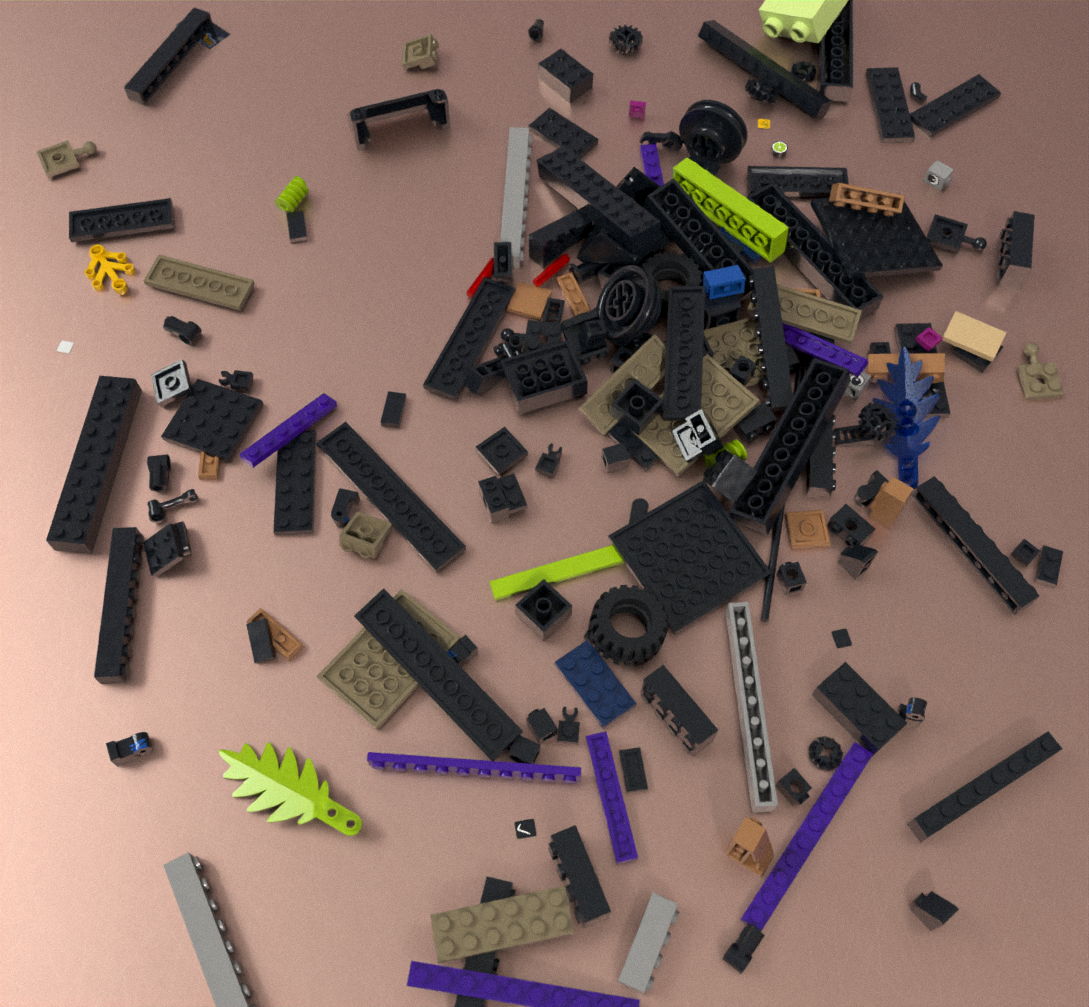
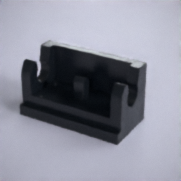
M584 262L578 266L572 263L570 264L569 273H573L579 285L598 276V272L607 263Z

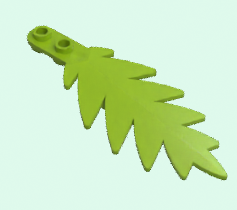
M270 742L266 744L260 761L248 743L244 744L240 753L222 749L218 751L224 761L231 766L223 774L224 778L247 779L232 794L233 797H246L264 792L247 808V812L261 811L282 804L267 819L268 823L288 820L303 814L297 822L298 825L318 818L347 836H354L360 832L362 828L361 818L328 798L329 787L327 781H323L319 790L317 774L310 758H307L299 779L297 762L291 747L287 748L280 770L277 756ZM330 810H335L336 815L330 817L328 815V812ZM354 821L355 825L352 828H348L347 823Z

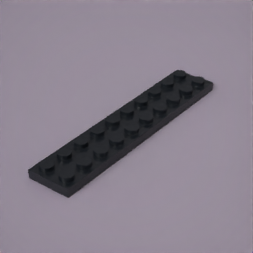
M347 422L341 424L316 443L317 447L377 511L392 524L393 528L436 573L466 550V546Z
M384 588L354 615L364 628L491 761H495L523 733V730Z

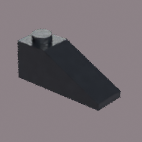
M506 355L471 367L464 385L475 395L490 390L505 378L500 360L506 359Z

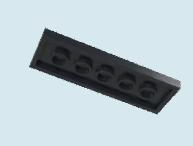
M898 67L867 68L866 77L881 142H914L915 134Z
M978 74L910 113L911 122L931 138L998 99L1001 92Z
M748 166L747 168L749 195L774 183L789 197H830L833 184L843 183L849 185L847 168Z
M171 198L69 212V239L71 242L174 228L173 202Z
M896 324L894 329L899 354L938 353L936 347L928 352L915 341L917 336L928 327L932 329V324ZM905 382L912 418L949 417L951 413L944 382Z
M316 430L303 431L277 450L274 535L314 533Z

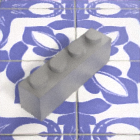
M652 893L618 979V984L642 995L645 990L650 991L654 981V977L651 976L653 968H659L663 955L659 954L662 945L667 946L671 933L667 932L670 923L675 925L679 915V911L676 910L677 903Z

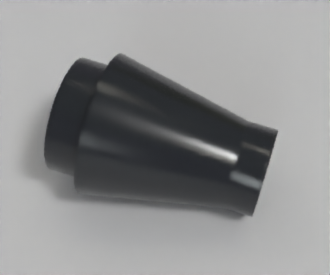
M537 19L528 30L529 37L534 41L543 37V20Z

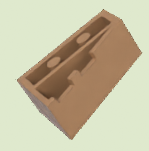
M893 476L889 482L885 481L880 487L869 508L872 510L869 517L889 529L907 504L914 489Z
M745 817L724 852L725 855L760 877H763L774 857L766 829L762 827L760 821L752 817L750 819Z

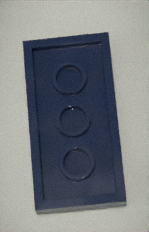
M588 640L554 662L556 668L602 729L636 706L637 703Z

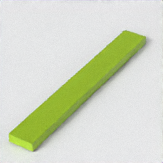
M611 545L489 581L495 601L531 591L543 579L552 585L623 564L624 562Z

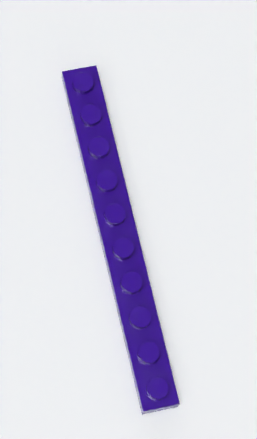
M856 742L852 744L740 920L746 925L750 923L762 931L873 755L871 752Z
M368 752L367 755L369 766L377 770L391 767L395 771L414 769L418 773H426L427 770L435 771L437 774L457 772V775L469 776L470 773L484 778L491 777V775H499L502 779H512V776L521 777L522 780L531 781L533 778H541L544 782L563 780L567 784H575L576 781L581 780V767Z
M411 961L406 985L408 987L526 1007H639L640 1003L638 999Z

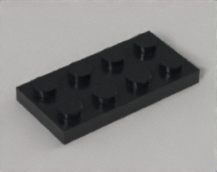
M548 108L529 125V131L557 149L564 146L580 159L598 144V138L551 108Z

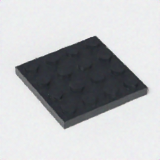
M197 379L192 386L193 392L187 394L161 437L164 441L199 453L202 451L206 455L214 458L216 456L220 460L229 463L263 406V402L260 399Z

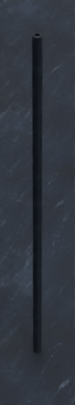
M799 351L798 360L800 363L796 372L793 396L804 374L806 354ZM785 504L774 523L768 565L772 573L766 578L760 620L765 623L769 621Z

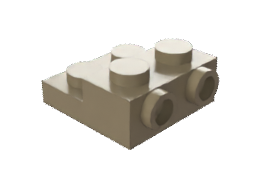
M430 33L404 42L402 58L404 69L417 65L424 69L436 65V60L439 59L436 51L439 48L437 39H434Z
M357 511L340 533L339 546L346 552L352 550L359 553L363 558L371 557L375 559L383 547V541L392 530V524Z

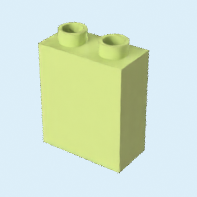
M765 0L759 9L763 31L772 38L780 36L791 38L800 43L804 41L819 43L848 0Z

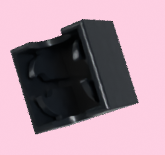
M727 450L720 451L714 459L716 462L713 466L705 470L703 480L723 496L736 503L758 471L735 454Z

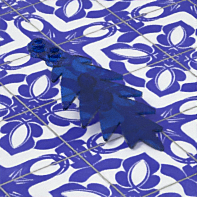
M903 347L899 355L898 365L887 363L888 371L896 384L880 379L877 380L878 386L892 403L873 398L872 401L873 403L878 402L879 406L884 403L886 409L891 408L890 413L896 414L894 419H897L899 422L895 425L899 428L896 430V434L888 439L894 445L886 444L885 447L890 453L898 457L899 480L905 484L907 481H911L912 483L907 485L916 489L919 484L918 456L924 453L930 446V442L921 443L936 427L940 416L937 415L923 422L921 421L936 405L940 395L936 394L920 401L930 388L934 376H929L916 382L923 361L919 360L911 364L909 353L906 347Z

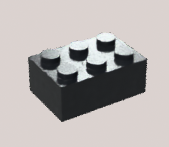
M559 49L538 63V79L569 103L593 88V73L563 49Z

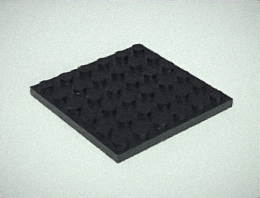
M830 198L812 199L810 205L850 278L940 271L943 267L905 201L901 213L886 216L881 211H877V213L867 212L866 208L854 210L850 209V205H845L844 207L834 206V202H829Z
M704 480L608 535V540L641 588L649 590L650 595L655 594L659 598L658 603L662 602L665 606L664 612L668 613L669 619L667 622L673 634L691 625L767 578L772 573Z

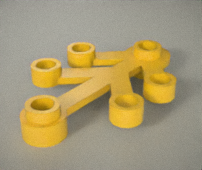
M99 244L93 245L89 250L91 261L84 274L87 279L95 278L91 283L94 290L100 291L104 288L102 281L107 273L112 280L114 291L120 295L125 294L128 286L124 279L118 278L114 270L125 271L127 275H132L135 273L133 264H124L128 261L124 252H109ZM106 258L117 259L118 263L109 262ZM98 262H100L101 267L98 273L96 274L95 268Z

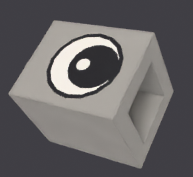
M936 160L928 169L923 181L941 190L944 186H948L953 179L951 175L954 169Z
M862 371L858 378L850 374L851 382L844 394L856 401L866 388L871 376Z

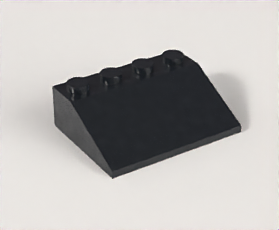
M569 340L500 360L518 414L587 394L588 380Z

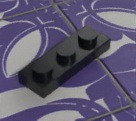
M621 422L608 431L607 436L616 444L624 443L625 448L630 450L631 458L645 471L660 460L647 445Z

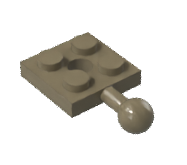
M65 141L36 152L47 177L50 178L80 167L76 156L85 153L93 155L96 153L97 147L93 142L88 141L84 143L83 147L72 150L69 141Z
M1028 343L1024 347V353L1030 357L1031 364L1019 365L1017 368L1025 399L1061 398L1064 395L1055 362L1039 364L1037 357L1039 353L1038 345ZM1037 378L1042 379L1045 384L1037 382Z

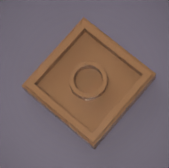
M519 281L507 307V312L541 321L546 308L547 298L551 297L552 290L535 287L534 285Z
M824 510L785 513L791 550L830 547L831 543Z

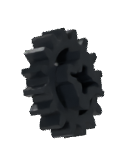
M624 24V27L619 25L618 29L613 28V31L610 32V47H614V51L619 50V53H622V51L625 54L628 51L633 53L634 49L638 51L639 47L642 46L643 35H641V31H638L637 27L633 29L632 25L629 27Z
M749 79L745 86V91L749 92L748 94L751 95V98L763 104L767 102L774 104L779 96L778 92L772 88V84L761 79L757 81Z
M878 402L874 404L869 403L858 415L860 418L858 424L863 425L861 431L866 430V436L871 435L872 440L878 438L879 442L883 439L887 441L896 434V430L899 427L895 424L899 421L894 419L895 413H890V407L886 409L884 403L879 406Z

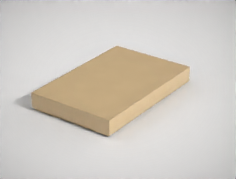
M955 311L942 337V341L993 362L1007 332Z

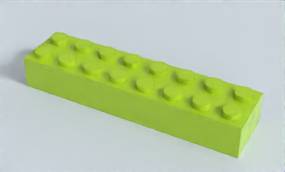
M685 158L673 167L672 179L674 178L711 221L721 228L724 227L725 231L770 263L785 252L789 227L774 218L771 214L761 209L758 205L742 196L689 158Z

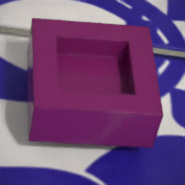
M630 100L629 117L644 119L646 102Z
M928 327L917 336L915 341L929 352L941 343L943 338Z

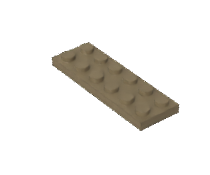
M158 255L144 279V283L147 286L241 311L255 285L252 279L163 255Z
M777 284L783 324L850 345L852 344L862 310ZM750 301L747 312L753 314L755 306Z
M656 334L652 335L578 408L602 435L606 434L618 422L616 418L610 415L611 404L634 379L650 390L665 375L666 345Z
M565 886L430 915L438 963L574 934Z

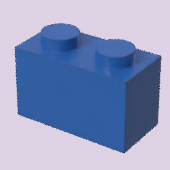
M738 265L706 271L703 273V286H705L709 300L744 292L745 277Z

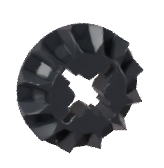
M805 60L793 63L791 73L803 81L813 79L817 71L815 65H811V62L807 63Z
M826 736L816 738L812 741L808 750L811 762L823 770L834 769L842 761L843 752L841 746L834 738ZM822 747H824L826 750L832 749L831 753L829 754V758L827 755H822L819 757V755L823 751Z

